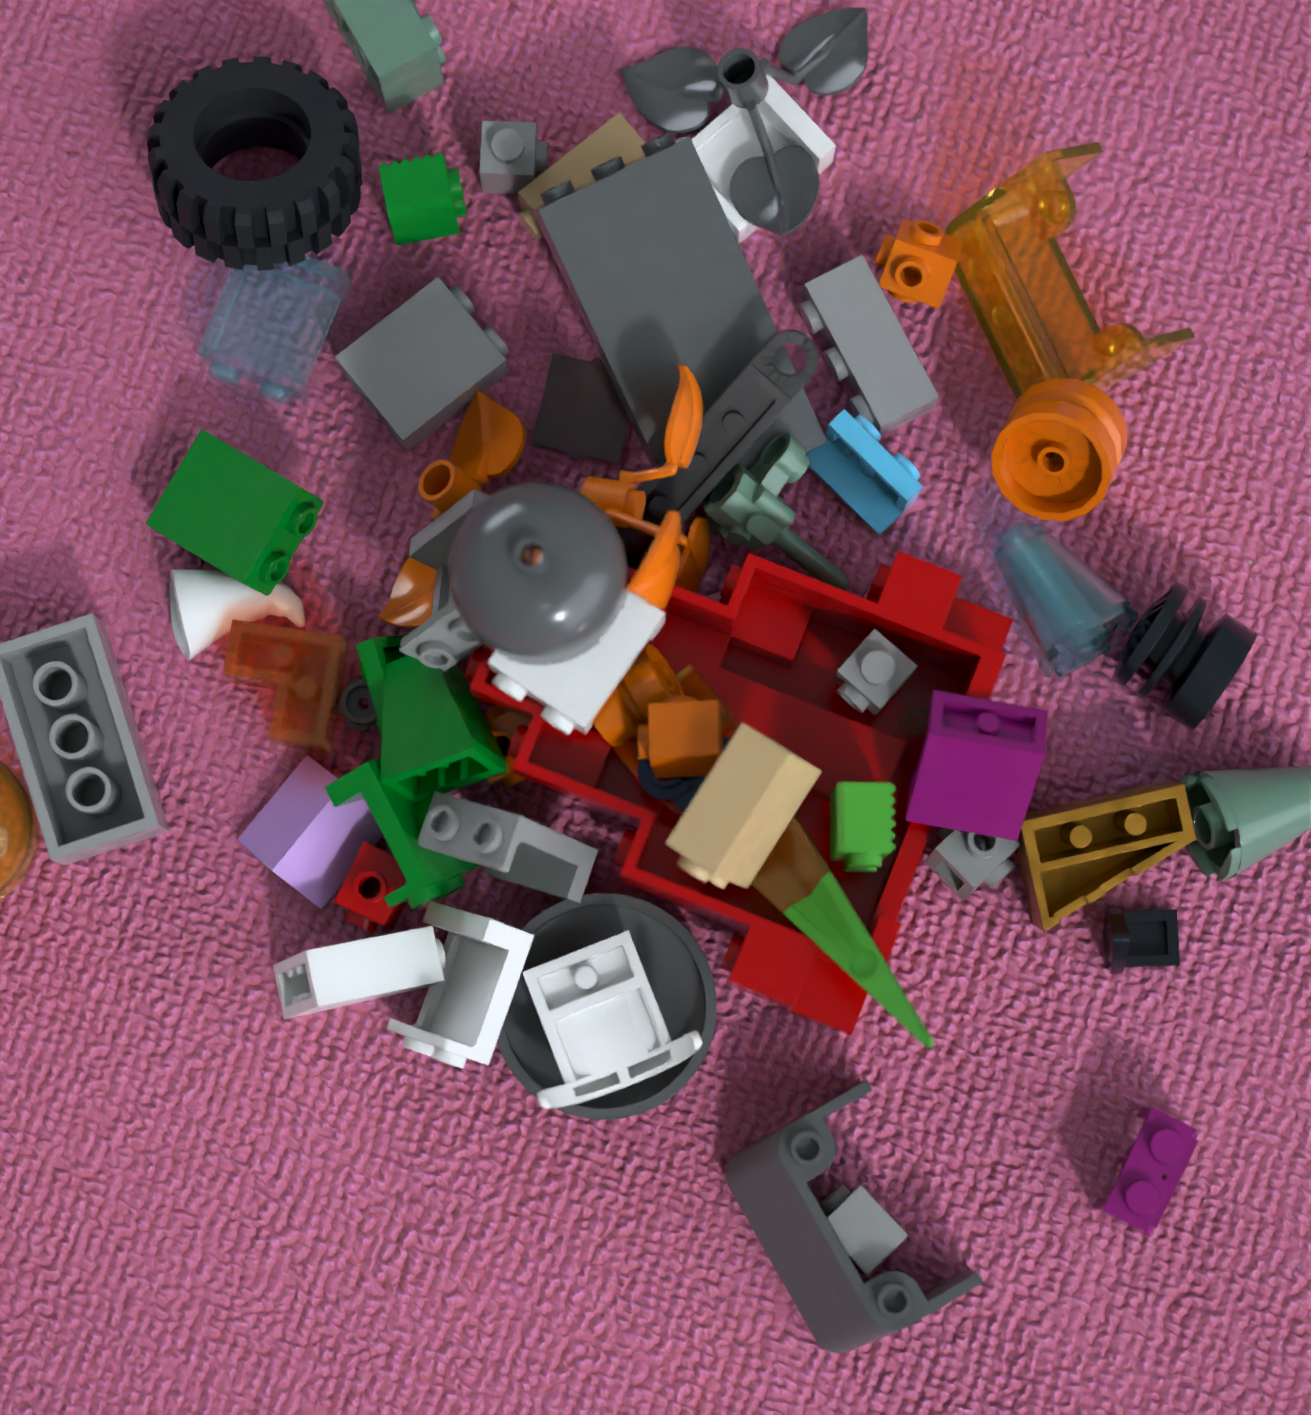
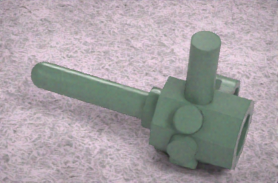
M782 433L770 441L750 471L740 464H736L702 501L701 504L707 514L700 517H705L708 520L711 536L720 533L731 544L747 546L752 551L775 545L817 580L846 591L849 586L848 577L788 528L795 518V512L788 507L787 503L778 494L785 483H794L802 477L809 466L810 459L806 456V448L789 433Z

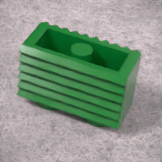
M439 152L434 157L426 154L423 159L415 156L412 162L404 158L401 164L393 160L390 166L384 162L380 165L379 173L387 215L397 246L460 234L457 218L467 216L458 167L447 169L444 155Z

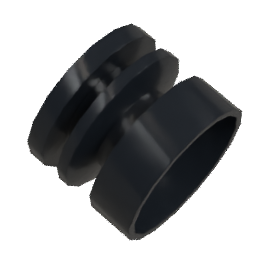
M1176 582L1166 594L1156 602L1151 603L1122 646L1119 664L1112 679L1124 686L1139 667L1142 668L1146 673L1138 685L1135 694L1140 698H1144L1162 681L1169 686V689L1163 700L1161 711L1192 731L1206 717L1239 670L1257 638V633L1227 613L1206 631L1199 624L1205 613L1207 600L1199 597L1183 616L1177 611L1189 589Z

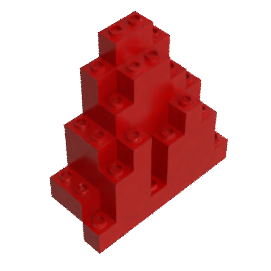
M900 551L897 552L892 565L881 562L866 599L750 553L747 555L743 568L732 564L720 594L722 596L720 603L674 585L667 605L660 609L665 613V623L652 641L649 639L646 645L648 643L653 645L663 655L675 673L684 695L694 697L697 701H719L724 737L732 739L741 723H744L778 742L822 771L748 888L728 882L726 887L722 889L710 881L704 882L676 864L682 854L665 843L684 814L673 800L662 801L655 799L642 788L637 773L640 761L638 735L622 745L614 747L602 737L593 722L586 735L576 728H573L569 735L561 732L540 716L545 709L544 706L528 695H525L523 700L519 702L492 683L497 674L490 669L488 660L495 651L488 647L486 649L482 647L475 648L469 661L465 678L472 680L469 689L474 697L532 719L529 727L519 724L507 752L508 757L515 759L512 766L514 774L578 799L579 805L638 828L637 832L626 828L614 858V865L622 868L620 872L621 882L684 906L683 910L745 934L744 937L736 934L733 935L721 964V969L730 972L726 982L727 985L787 1008L786 1011L843 1034L852 1035L868 992L783 913L791 905L810 896L821 881L820 879L830 872L833 874L886 963L888 962L902 923L896 920L933 827L932 825L905 821L909 781L911 774L916 771L927 732L929 705L933 690L989 700L1007 655L1002 653L1001 650L1013 619L955 597L963 576ZM628 567L630 584L638 570ZM874 629L918 666L912 676L876 716L867 709L860 713L851 707L837 693L840 685L833 680L838 669ZM907 708H918L925 714L927 723L921 733L910 735L901 729L899 718L901 713ZM910 716L907 722L913 727L918 724V719L915 716ZM672 777V778H658V779L661 780V781H670V780H672L674 777ZM838 782L891 783L896 788L891 794L896 800L891 805L896 811L891 819L896 824L890 829L896 835L891 840L896 847L882 860V867H877L876 872L843 871V862L830 861V793Z

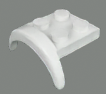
M629 930L522 972L565 1083L537 1093L538 1100L543 1108L571 1106L631 1086L679 1064L692 1056L702 1045L698 1031H692L674 1041L671 1040Z

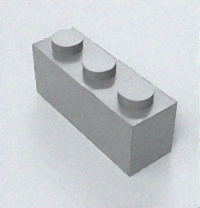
M863 255L804 284L802 293L803 303L798 305L800 314L812 334L819 331L829 349L823 352L824 358L834 378L837 381L845 378L854 395L853 398L849 399V404L855 417L857 415L865 417L883 436L935 409L939 396Z

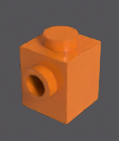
M675 695L663 699L662 703H648V724L638 725V747L640 759L650 760L654 778L708 776L723 753V720L718 700L697 701L691 696Z

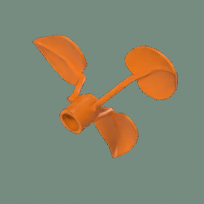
M676 364L680 373V382L665 434V456L667 460L665 464L658 468L638 472L621 470L619 481L588 476L581 490V494L595 502L607 514L614 526L622 528L631 527L656 537L642 565L626 589L642 598L648 605L658 609H663L667 605L675 583L676 586L698 594L700 581L708 564L711 545L710 525L705 517H696L693 520L688 537L680 534L681 518L677 511H668L661 526L642 520L646 502L645 492L636 490L635 483L673 476L676 474L678 467L687 469L697 448L703 423L702 395L692 372L687 366Z
M476 391L463 418L451 450L449 461L438 460L432 463L420 477L418 491L422 498L435 507L431 513V518L434 520L473 489L481 492L480 487H485L488 484L489 477L496 478L507 474L517 463L523 452L526 442V429L521 419L515 413L496 403L480 391ZM534 549L530 566H535L542 560L543 553L539 549ZM409 557L395 580L388 603L378 617L390 625L407 629H416L428 620L432 615L436 569Z

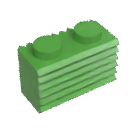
M838 782L830 793V861L843 862V871L876 872L877 867H882V860L896 847L891 842L896 835L890 830L896 824L891 819L896 813L891 807L896 801L891 796L896 788L891 783Z

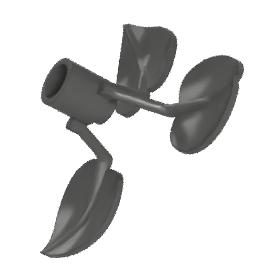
M864 7L838 9L813 17L795 27L785 37L779 50V60L782 66L789 72L770 65L769 60L766 58H762L759 61L756 54L748 49L739 48L727 52L720 59L717 66L715 61L705 51L694 47H680L664 51L643 63L624 68V82L633 103L640 113L654 126L666 132L687 133L700 128L708 119L710 111L709 102L720 101L724 91L728 100L733 105L739 108H746L764 157L749 158L737 167L730 181L729 191L732 203L739 215L748 223L780 236L790 234L799 228L813 211L819 195L820 177L816 163L804 148L793 145L787 146L776 153L773 152L757 107L768 93L769 84L766 75L790 85H796L804 80L808 90L820 96L840 94L850 89L862 77L868 62V14Z

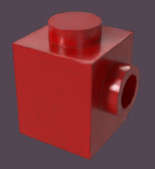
M363 841L334 901L348 909L344 920L373 934L378 924L393 931L406 902L388 907L383 898L406 883V878L394 855Z

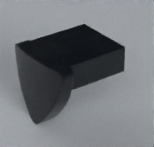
M1107 906L1104 915L1103 942L1109 973L1122 974L1125 968L1179 966L1177 910L1122 911L1119 906Z

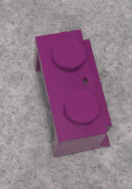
M1141 1107L1137 1117L1144 1120L1139 1134L1129 1154L1125 1155L1121 1161L1122 1169L1108 1198L1097 1197L1093 1208L1150 1236L1153 1228L1158 1227L1197 1146L1198 1140L1196 1138L1198 1135L1195 1134L1196 1129L1153 1107Z

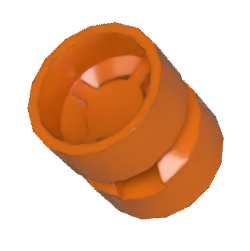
M648 643L644 646L592 721L598 732L611 746L618 747L638 735V725L645 724V720L648 719V703H662L663 699L667 697L684 695L682 687L669 663L653 645Z

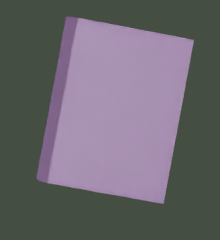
M306 755L237 841L270 870L323 910L340 890L363 841L376 846L382 839L383 834L365 800L334 807L324 787L338 778L310 756Z

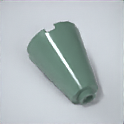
M1311 765L1196 771L1184 775L1178 782L1185 784L1196 840L1186 845V849L1201 873L1205 876L1218 875L1215 881L1221 882L1233 878L1311 830Z

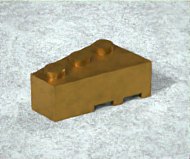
M1168 780L1026 813L1017 840L1021 845L1016 851L1032 924L1045 932L1058 924L1060 919L1083 905L1091 904L1105 895L1106 891L1133 875L1137 876L1196 840L1185 784Z

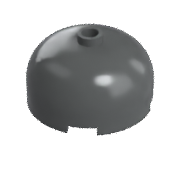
M532 482L511 486L491 495L481 502L465 519L454 539L450 552L448 575L451 594L467 628L474 637L488 648L507 657L510 661L521 664H557L586 653L600 642L599 639L612 626L620 610L624 608L628 590L626 587L629 585L628 562L618 531L607 514L595 502L565 486ZM530 548L539 549L543 553L542 560L535 566H528L530 562Z

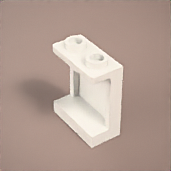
M766 75L769 84L768 93L757 107L773 152L776 153L787 146H800L811 155L820 174L833 162L836 145L771 76ZM732 104L691 140L738 244H740L758 227L748 223L736 211L730 197V181L735 170L742 162L752 157H764L747 109L739 108Z
M628 591L624 608L620 610L619 615L609 630L599 639L600 642L592 649L571 660L550 665L521 664L510 661L507 657L494 652L488 660L490 669L497 674L492 683L519 702L523 700L525 695H528L544 706L545 709L540 716L561 732L569 735L573 728H576L586 735L592 727L593 719L649 639L652 641L664 625L665 613L657 607L648 605L642 598Z
M430 901L423 922L448 931L443 946L446 955V967L442 971L444 981L429 986L416 1024L409 1025L390 1018L387 1029L405 1036L402 1047L430 1056L436 1060L459 1068H464L467 1058L489 1065L534 935L490 918Z

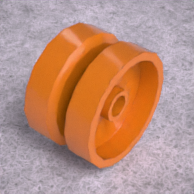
M1051 378L1032 385L1017 399L1008 420L1004 423L991 452L992 475L1003 496L1024 513L1041 520L1067 521L1086 515L1103 500L1127 447L1126 422L1117 404L1096 386L1072 378Z

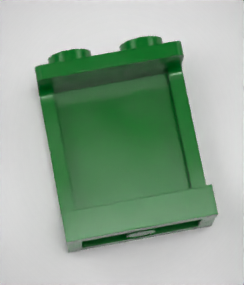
M201 429L148 518L146 525L242 584L268 596L274 587L285 578L289 570L290 560L303 538L315 527L318 512L323 506V500Z
M381 758L364 763L324 787L334 807L365 799L406 878L404 886L383 897L388 907L408 901L411 909H414L434 898L439 900L464 887L466 883L462 876L480 866L418 846L417 840L432 798L414 803L380 782Z

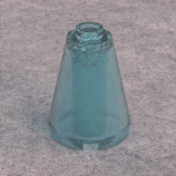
M1020 522L1007 529L999 537L998 542L1000 546L995 552V558L1037 663L1046 677L1051 678L1053 670L1061 677L1084 667L1110 649L1106 640L1116 629L1124 637L1137 621L1138 612L1134 606L1040 524L1027 526L1025 522Z

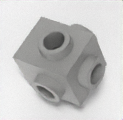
M942 827L937 834L943 841L924 862L964 901L983 882L993 889L1015 867L1008 858L1021 844L1015 840Z

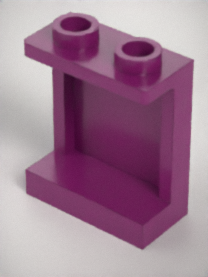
M933 690L929 705L927 732L916 771L911 774L909 781L905 821L1017 841L1045 756L1048 710Z

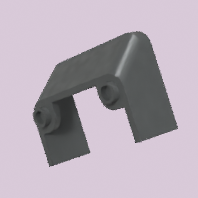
M867 1080L856 1082L742 1148L732 1156L726 1169V1180L731 1192L819 1345L834 1353L852 1351L902 1330L984 1283L978 1272L969 1267L964 1268L925 1292L921 1291L913 1278L900 1271H886L865 1283L862 1281L807 1182L825 1172L835 1157V1141L823 1119L872 1091Z

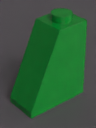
M409 655L385 664L380 782L414 803L432 798L435 791L445 794L506 772V760L476 697L472 695L469 689L470 685L463 671L455 665L447 671H442L439 668L428 667L422 664L420 660Z

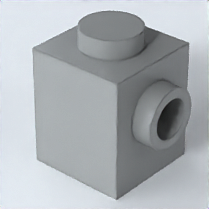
M482 120L479 174L483 193L518 194L520 190L537 178V174H542L547 170L548 141L538 140L537 123Z
M874 629L838 669L833 680L840 685L837 693L851 707L860 713L867 709L876 716L912 676L918 666Z
M858 1183L850 1190L841 1184L820 1204L846 1253L866 1275H869L908 1236L895 1220Z

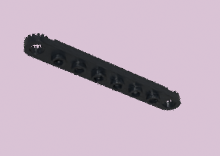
M785 329L773 334L703 412L700 438L689 467L687 469L678 467L675 475L643 481L636 488V490L644 491L646 497L642 520L661 526L666 514L671 510L679 512L682 525L814 375L818 365V353L815 344L809 336L798 330ZM786 343H795L801 346L806 354L805 365L794 374L780 372L773 363L776 349ZM664 456V458L657 464L655 468L661 467L665 464V462L667 461L666 456ZM615 526L623 543L628 567L639 570L656 537L631 527L622 528Z

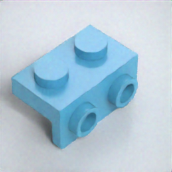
M843 409L828 424L825 435L827 443L810 450L806 454L810 459L808 468L875 534L881 535L917 500L923 488L917 481L920 473L902 454L897 453L893 457L878 442L881 439L880 433L865 417L857 415L853 418Z

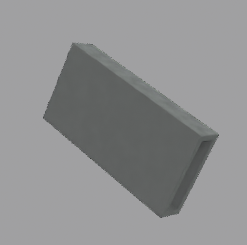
M671 132L641 145L644 156L624 164L622 157L618 156L591 169L594 180L574 189L571 180H568L540 194L544 204L532 209L653 469L665 456L667 424L680 382V373L676 364L687 366L696 378L702 395L704 412L773 334L778 332L691 138L682 137L675 140ZM781 345L775 351L773 363L780 372L794 374L796 373L785 346ZM804 388L795 395L792 401L736 464H740L750 471L770 441L782 433H789L806 448V452L827 443V439Z

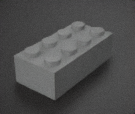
M91 613L0 643V698L50 860L65 866L170 831L105 623Z

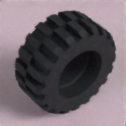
M253 56V62L239 63L237 57L223 60L222 67L211 70L208 65L193 74V81L187 83L182 80L169 92L170 101L164 100L159 104L153 115L154 124L148 129L147 137L148 161L155 200L157 201L158 211L164 225L172 229L173 237L184 247L190 249L194 246L197 256L212 263L217 258L224 260L225 267L243 270L244 265H257L258 271L274 270V264L287 261L288 266H292L305 261V254L310 251L317 255L332 244V234L339 237L350 225L351 215L358 210L361 200L362 171L358 126L354 113L348 110V103L343 95L334 87L329 89L328 81L312 70L308 74L302 73V66L287 60H283L282 65L271 63L269 57ZM253 147L280 149L300 159L288 171L278 176L258 181L236 180L212 170L224 157L236 151Z

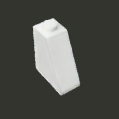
M433 926L301 952L273 965L284 1020L417 990L444 981L442 971L446 967V955L441 941L435 938Z

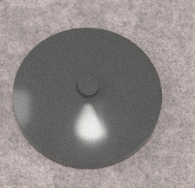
M595 893L583 895L580 903L568 899L542 911L521 929L534 935L522 972L629 930L671 1040L674 1041L689 1032L698 1031L702 1041L701 1047L692 1056L657 1075L604 1096L555 1109L573 1116L594 1120L627 1118L649 1111L666 1102L689 1082L703 1062L712 1041L717 1017V997L712 971L706 956L692 934L677 919L658 906L639 898L615 893ZM521 972L497 1044L506 1064L517 1080L537 1097L538 1092L565 1083L524 975Z

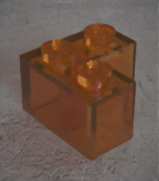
M232 619L223 675L235 684L277 690L268 738L277 746L331 754L350 647L344 637Z

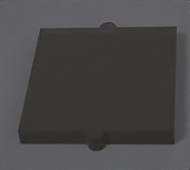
M553 353L532 446L570 454L573 461H578L583 457L619 465L630 419L605 365L602 364L600 358H593L590 362Z

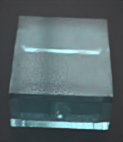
M305 256V261L292 266H288L287 261L274 264V270L258 271L257 265H244L243 270L232 268L197 351L204 365L209 367L207 374L233 386H237L240 379L260 386L258 394L279 404L288 405L290 398L305 403L309 394L306 389L308 379L339 304L346 306L354 287L349 273L308 256Z

